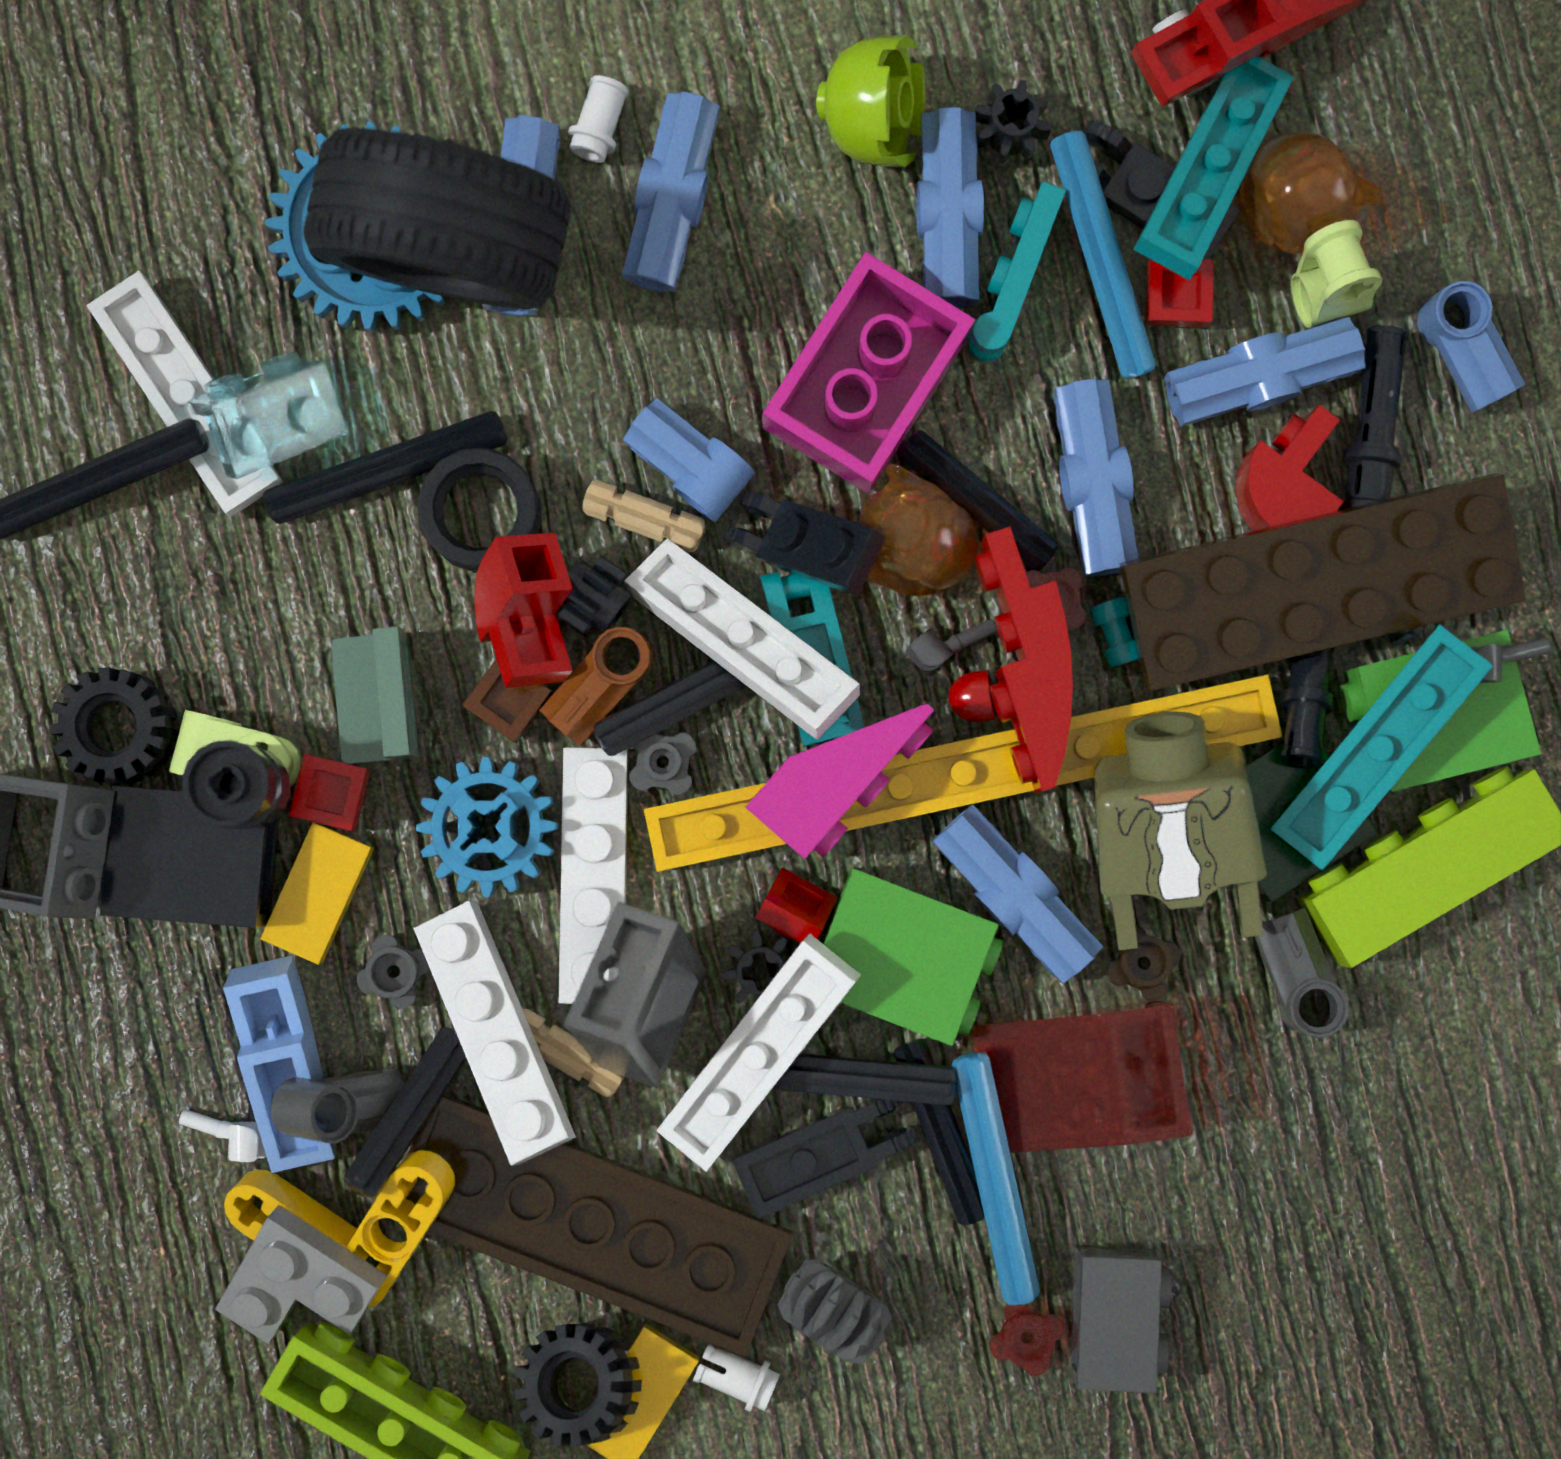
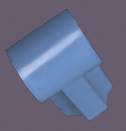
M1458 281L1449 284L1423 302L1418 311L1417 326L1424 340L1438 349L1472 413L1526 384L1491 320L1493 306L1490 296L1483 287L1474 282ZM1446 301L1453 302L1462 309L1465 317L1462 329L1454 328L1445 320L1443 309Z
M658 398L641 411L623 438L624 443L633 452L674 483L672 488L686 502L713 522L719 519L756 474L752 467L731 448L714 437L710 440L707 439Z

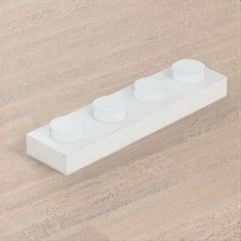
M137 271L86 305L166 426H171L187 418L199 420L203 425L210 442V447L205 453L189 460L225 514L233 517L263 497V493L267 489L284 483L143 273Z
M668 538L624 581L626 590L633 594L634 599L816 740L860 696L858 682Z
M563 748L559 1003L573 1004L617 902L626 904L628 749L615 756H608L602 748ZM609 968L606 970L604 979L607 981L614 980L618 975V969Z
M467 901L413 928L510 1165L522 1164L576 1138L478 903Z
M809 934L663 1121L657 1132L707 1172L861 974Z

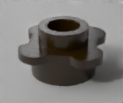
M1136 926L1138 948L1120 950L1117 960L1111 961L1108 964L1107 976L1112 984L1116 986L1127 984L1140 990L1143 998L1146 1000L1155 1001L1166 994L1167 985L1165 980L1169 976L1172 967L1180 962L1181 952L1174 942H1163L1157 937L1146 935L1143 928ZM1140 958L1149 960L1150 965L1148 969L1144 970L1138 966Z

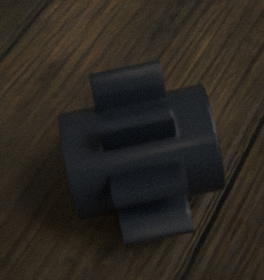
M1021 80L1017 89L1006 91L997 83L993 84L990 92V101L993 106L990 107L983 104L977 105L975 109L976 122L987 125V128L983 129L978 136L977 146L981 148L990 144L995 151L999 152L998 160L1000 164L1005 163L1008 155H1015L1020 152L1026 160H1032L1036 150L1032 137L1040 140L1048 139L1053 126L1047 121L1038 120L1039 116L1046 110L1049 99L1047 96L1035 99L1033 95L1026 91L1027 83L1025 80ZM1003 115H1007L1008 119L1012 122L1022 119L1024 121L1022 130H1019L1014 123L1003 126L1001 124Z
M601 555L594 566L580 558L568 570L573 590L563 602L565 607L558 617L586 636L593 625L602 632L612 629L627 609L633 594L621 587L628 578L626 572Z
M754 930L752 935L753 947L744 951L738 945L730 944L728 950L731 955L739 959L737 968L727 969L722 972L721 978L725 980L738 979L742 988L736 996L735 1002L737 1004L745 1001L749 994L761 996L767 988L757 987V981L754 977H744L743 968L752 965L753 954L758 952L765 953L767 962L778 963L780 970L787 961L784 962L780 955L786 946L787 939L785 937H781L773 947L762 945L760 932ZM778 973L770 975L769 984Z

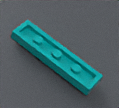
M1258 56L1223 74L1133 250L1188 280L1192 278L1199 268L1294 78L1293 75Z
M1439 625L1272 826L1271 830L1323 870L1490 671L1493 665Z

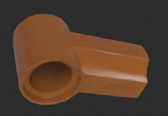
M615 627L606 630L598 637L589 654L539 711L565 736L582 747L594 733L593 726L595 723L608 717L633 687L648 676L654 662L652 644L645 635L631 628ZM629 638L639 648L640 661L636 669L631 673L619 675L609 666L607 653L611 644L616 640Z

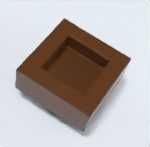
M495 659L462 706L517 744L539 714V710L554 692L543 684L505 688L497 659Z

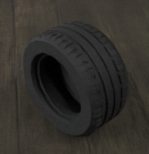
M342 128L334 131L321 144L317 160L318 167L315 168L312 182L313 190L310 192L307 206L309 214L306 215L303 228V236L312 255L332 265L377 280L435 295L486 305L535 309L539 308L553 295L557 281L555 273L559 272L562 258L561 250L564 249L567 235L566 227L569 224L572 210L566 190L561 183L528 166L497 155L409 133L371 128Z

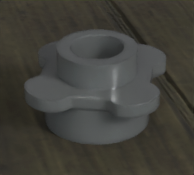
M656 733L634 745L638 750L636 767L630 771L629 779L637 790L647 791L651 787L666 788L671 794L678 796L690 789L692 779L688 774L689 759L696 752V743L689 734L679 733L675 737H669ZM660 756H666L669 759V764L666 768L658 767L657 759Z
M381 935L372 942L373 954L368 959L365 969L358 972L357 985L365 994L375 993L378 996L389 998L395 1008H407L416 1001V985L421 975L429 972V965L422 949L412 951L399 945L396 937L393 935ZM392 965H396L400 969V974L396 978L391 977L388 973Z

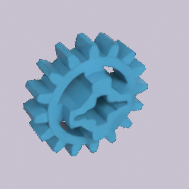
M482 757L479 773H473L467 763L460 762L456 764L459 780L453 783L444 777L438 776L434 781L443 794L439 800L423 798L420 803L424 808L433 812L432 821L416 824V831L432 834L433 843L427 845L420 852L423 857L440 856L443 862L435 873L439 879H444L454 872L459 875L457 881V891L468 892L473 886L474 881H480L483 897L494 896L496 881L502 880L509 892L519 890V880L517 877L519 872L522 871L532 878H537L541 874L538 866L533 861L536 854L552 856L554 853V849L550 845L542 842L544 833L559 830V823L543 820L542 812L551 807L554 801L549 796L534 797L532 793L540 782V779L535 775L525 778L521 783L517 781L519 765L509 761L501 774L496 773L494 761L490 757ZM484 784H496L507 788L494 801H480L468 791L473 787ZM524 808L527 810L530 821V832L526 845L517 837V817L525 810ZM450 810L458 817V837L451 844L447 837L446 828ZM498 812H502L499 815L501 819L495 826L501 834L499 839L496 841L490 838H483L475 843L474 841L477 839L475 835L481 828L475 820L478 814L493 816ZM482 853H495L508 864L502 868L490 871L469 866Z

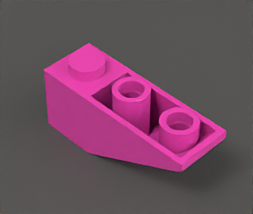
M924 704L788 757L745 808L803 859L812 850L816 851L823 858L848 830L839 821L844 813L855 801L866 809L891 780L882 770L899 751L905 758L909 759L933 732V729L924 721L934 709L928 704Z

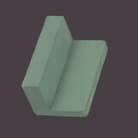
M398 626L372 629V635L332 640L331 651L342 762L346 764H359L419 758L408 632Z

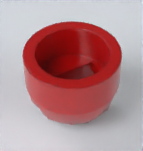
M989 670L968 672L956 679L952 684L948 701L953 712L962 719L969 720L970 722L996 720V709L990 692L992 681Z

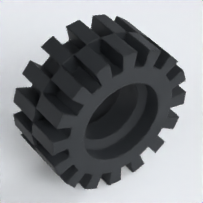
M98 668L99 672L97 673L86 671L78 675L77 677L80 682L76 685L67 683L60 691L66 695L63 703L54 702L51 710L52 713L59 714L57 724L49 723L50 735L58 736L59 743L53 745L57 756L66 757L68 762L65 766L72 772L83 774L84 779L93 782L131 784L141 781L140 777L143 775L152 776L160 769L156 765L160 760L168 761L173 752L167 748L170 739L177 740L178 729L172 728L171 719H177L175 708L168 706L166 700L170 698L164 689L153 685L155 681L148 677L123 669ZM112 702L126 704L134 712L137 720V731L134 739L128 746L118 751L103 749L95 741L92 733V721L95 714L101 707Z
M564 1324L555 1326V1330H546L537 1335L538 1345H527L521 1355L529 1361L527 1365L516 1366L514 1375L515 1378L524 1379V1388L513 1389L515 1401H526L527 1408L518 1413L524 1423L535 1422L537 1424L531 1432L539 1439L550 1437V1444L559 1447L588 1445L610 1439L609 1434L621 1432L628 1424L623 1418L625 1415L635 1414L639 1403L631 1400L632 1392L642 1391V1380H633L631 1370L640 1368L637 1357L626 1356L625 1351L631 1346L624 1338L614 1339L612 1336L615 1331L607 1327H595V1324ZM575 1358H581L590 1363L595 1369L599 1381L595 1400L582 1411H576L566 1406L559 1396L557 1387L561 1369L567 1362Z

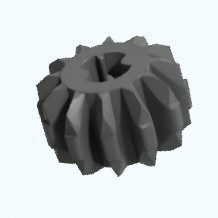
M805 1260L797 1273L793 1272L783 1288L785 1291L778 1303L783 1319L792 1324L793 1328L824 1347L828 1352H832L844 1361H849L852 1364H864L872 1351H877L886 1336L884 1332L892 1320V1316L885 1303L859 1284L819 1260Z

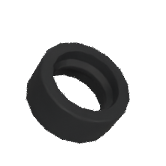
M488 448L461 449L441 459L425 477L417 499L418 522L429 545L453 566L477 573L480 562L489 547L474 548L460 543L450 534L444 522L443 505L446 496L458 481L470 475L487 474L501 479L511 488L517 500V518L513 529L507 536L538 534L542 523L541 498L527 472L508 455Z

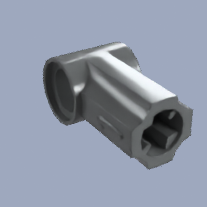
M1303 907L1263 921V936L1254 937L1280 1001V1017L1286 1027L1296 1034L1317 1038L1331 1036L1339 1031L1347 1020L1349 1011L1347 998L1341 988L1334 982L1306 908ZM1311 989L1317 990L1324 996L1328 1007L1326 1017L1316 1026H1310L1305 1023L1299 1014L1298 1008L1304 993Z
M393 1068L316 1080L293 1077L284 1081L277 1088L272 1098L270 1109L272 1122L278 1131L287 1136L336 1144L345 1140L350 1134L374 1130L405 1082L402 1079L400 1070Z

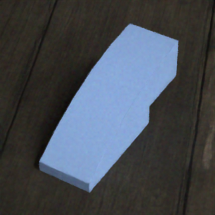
M294 955L231 969L223 989L241 1046L237 1060L271 1173L335 1159V1144L287 1136L278 1131L272 1122L270 1112L272 1098L277 1088L284 1081L293 1077L314 1080L323 1078L311 1019Z

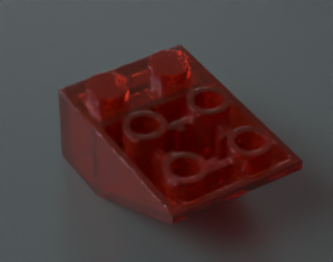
M1158 999L1155 1001L973 1025L971 1028L974 1052H985L990 1059L1010 1153L1130 1145L1192 1136L1174 1009L1171 1003Z

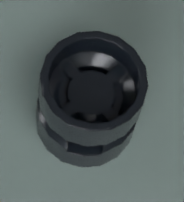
M233 740L214 741L199 748L188 760L182 775V795L189 810L203 822L223 828L259 829L273 822L285 809L290 796V777L283 762L271 751Z

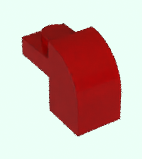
M1318 405L1304 419L1296 413L1290 417L1271 443L1280 450L1279 452H1276L1263 441H1259L1243 458L1237 473L1236 498L1240 512L1252 531L1335 512L1344 502L1303 472V469L1340 421V419L1321 405Z
M556 533L495 537L483 556L477 571L474 593L477 631L480 643L492 642L505 688L564 682L573 671L555 614L573 590Z

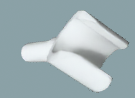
M187 1109L182 1111L179 1124L214 1135L216 1138L229 1139L228 1160L253 1162L258 1158L266 1157L256 1122L231 1123Z

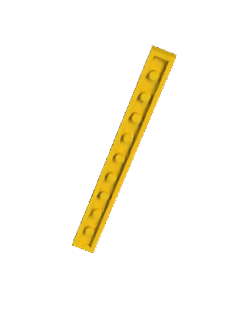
M1264 675L1071 717L1065 756L1056 786L1094 778L1095 766L1101 758L1110 755L1127 754L1124 733L1126 726L1133 720L1150 714L1180 711L1201 716L1205 721L1207 744L1229 742L1239 747L1282 737L1269 676ZM1015 730L916 750L909 759L905 758L902 754L895 755L882 770L891 779L866 809L855 801L839 821L849 831L1034 791L1032 782L1021 784L1013 764L1010 747L1019 745ZM766 783L644 809L657 872L786 844L745 808Z

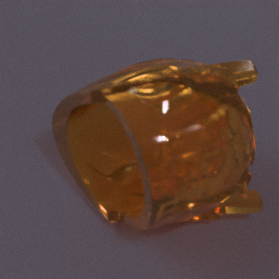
M1290 132L1271 138L1258 148L1239 187L1241 220L1254 231L1262 242L1274 249L1292 254H1303L1304 243L1318 230L1336 222L1355 220L1356 213L1365 205H1378L1384 201L1381 187L1358 176L1348 159L1342 154L1339 147L1335 146L1333 141L1328 137L1309 132Z
M888 464L885 472L889 476V482L883 490L869 496L868 502L862 508L857 523L874 528L886 536L866 581L910 596L935 594L960 584L975 569L974 555L978 554L976 530L969 513L956 505L946 493L931 482L919 478L900 465Z

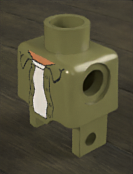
M1180 711L1160 712L1133 720L1124 730L1127 754L1110 755L1101 758L1094 770L1100 892L1112 898L1118 950L1138 948L1133 895H1151L1162 900L1170 910L1203 906L1207 897L1215 890L1231 884L1236 885L1243 937L1263 936L1257 881L1264 879L1267 871L1243 751L1236 744L1229 742L1207 744L1205 721L1201 716L1193 713Z

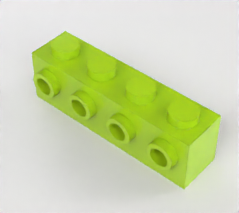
M1508 766L1494 770L1473 783L1477 793L1456 805L1453 798L1446 799L1422 812L1418 816L1422 826L1401 837L1399 832L1395 830L1366 845L1363 850L1367 858L1346 870L1342 862L1337 863L1310 878L1308 883L1312 890L1297 898V901L1302 908H1306L1313 928L1335 965L1353 968L1561 845V812L1536 770L1511 772Z
M309 1320L292 1337L259 1394L368 1459H528L531 1450L521 1445L523 1442L522 1437L509 1426L495 1420H490L486 1425L464 1412L467 1408L466 1404L453 1393L439 1387H433L430 1392L408 1379L411 1373L403 1364L383 1354H377L374 1359L352 1346L355 1340L351 1334L349 1335L339 1327L326 1321H321L318 1326Z

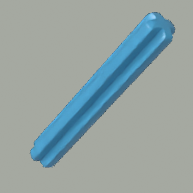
M1071 131L1062 134L1051 141L1050 147L1063 189L1066 190L1065 196L1121 376L1124 379H1131L1151 372L1155 369L1156 363L1086 135L1082 131Z
M985 1052L963 1054L953 1060L951 1066L956 1070L957 1093L1002 1299L1007 1305L1028 1304L1039 1296L1040 1288L990 1059Z

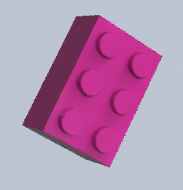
M865 251L762 413L763 429L869 495L969 338L975 319Z

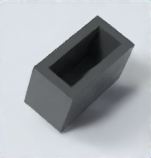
M1075 1246L1069 1375L1077 1389L1157 1393V1373L1166 1374L1169 1361L1168 1338L1166 1333H1159L1160 1308H1169L1171 1275L1169 1268H1161L1162 1260L1151 1249Z

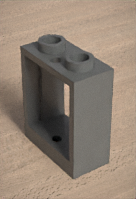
M0 774V908L45 917L95 920L115 790ZM17 793L58 799L43 894L2 886Z
M617 902L564 1022L566 1028L600 1068L657 1089L708 972L679 922ZM616 968L618 969L617 977L611 981L605 980L604 973L606 970Z

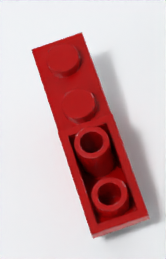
M1204 0L1195 6L1190 15L1138 42L1130 54L1163 108L1258 55L1261 58L1270 55L1365 3L1367 0Z
M1011 527L985 534L980 543L983 553L974 555V560L985 592L995 589L1003 614L994 616L1002 647L1005 653L1015 651L1018 658L1017 662L1001 666L995 672L999 683L990 686L992 700L1000 721H1012L1019 745L1010 747V752L1021 784L1032 782L1035 794L1055 788L1065 756L1071 723L1073 693L1071 648L1066 617L1056 580L1030 588Z

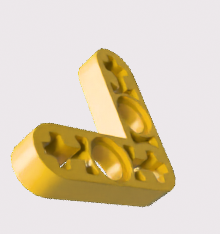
M422 1150L410 1153L389 1177L358 1229L279 1175L268 1170L256 1169L247 1172L226 1195L224 1207L225 1214L230 1223L253 1241L267 1217L280 1205L366 1261L371 1256L373 1259L380 1261L376 1268L388 1276L368 1307L371 1308L376 1306L385 1297L400 1276L452 1194L455 1178L449 1163L440 1155ZM417 1177H421L429 1184L426 1187L425 1193L415 1205L412 1201L405 1198L414 1187ZM255 1196L263 1201L261 1209H258L253 1204ZM381 1218H391L403 1226L407 1234V1241L394 1242L388 1239L379 1228L378 1220Z

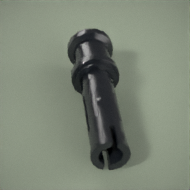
M1384 325L1373 326L1367 329L1366 368L1363 369L1357 429L1354 442L1348 444V449L1344 451L1343 462L1349 466L1345 500H1343L1344 502L1337 511L1391 497L1393 471L1401 466L1402 459L1399 448L1394 446L1408 331H1403L1404 329L1400 327Z

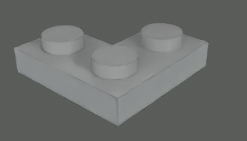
M278 1205L267 1217L215 1310L262 1341L270 1344L281 1330L296 1302L299 1301L350 1335L361 1321L388 1275Z

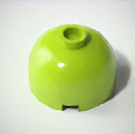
M882 35L862 39L840 53L828 73L827 81L819 84L816 96L819 118L826 120L828 132L841 152L859 162L881 167H906L914 160L917 153L905 151L908 146L910 132L914 136H921L920 120L922 113H925L926 104L925 73L923 63L910 62L907 49L918 47L915 40L909 36Z

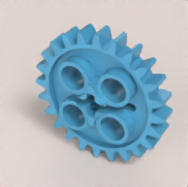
M367 122L365 128L377 129L373 122ZM343 124L340 129L348 128V126ZM394 125L391 131L402 132L399 126ZM321 133L316 135L319 150L321 144L327 139ZM298 148L295 154L303 166L300 173L297 174L285 169H280L279 175L290 186L288 194L270 193L268 197L273 204L283 210V216L265 220V225L271 231L283 234V239L268 246L269 252L274 257H289L290 259L277 272L279 277L284 281L302 279L293 293L295 298L302 303L317 294L318 297L314 307V313L323 319L337 307L338 324L342 328L348 329L356 314L361 315L364 328L369 333H374L378 317L385 315L395 331L400 330V311L406 309L421 322L425 318L420 302L426 297L432 302L443 306L445 301L443 296L383 282L364 275L359 282L352 281V271L332 264H322L316 256L310 253L303 236V228L306 215L309 214L307 206L310 192L313 190L312 182L315 168L318 167V155L312 157L307 152Z

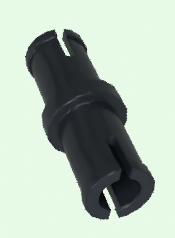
M1334 647L1292 658L1290 686L1282 692L1281 706L1287 711L1283 751L1280 754V760L1286 765L1297 768H1312V765L1319 767L1323 764L1322 748L1326 715L1333 711L1334 696L1328 691Z

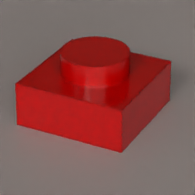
M1149 259L1146 270L1145 326L1208 328L1213 318L1214 259H1203L1190 280Z
M304 754L289 816L349 831H356L371 769Z
M782 867L755 918L771 926L775 932L785 938L795 939L802 943L811 934L818 939L838 897Z

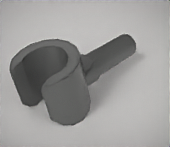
M990 619L953 635L946 642H943L931 627L915 639L906 648L905 652L920 670L931 672L942 665L953 654L996 634L997 630L995 624Z
M1546 638L1512 646L1490 644L1482 647H1470L1493 665L1480 683L1502 682V663L1545 655L1551 649L1550 643Z

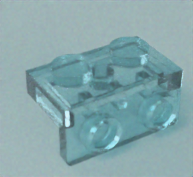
M297 352L281 354L261 363L263 372L243 379L242 374H231L207 382L204 385L206 394L188 401L192 414L206 417L226 477L239 479L348 434L325 362L300 359Z

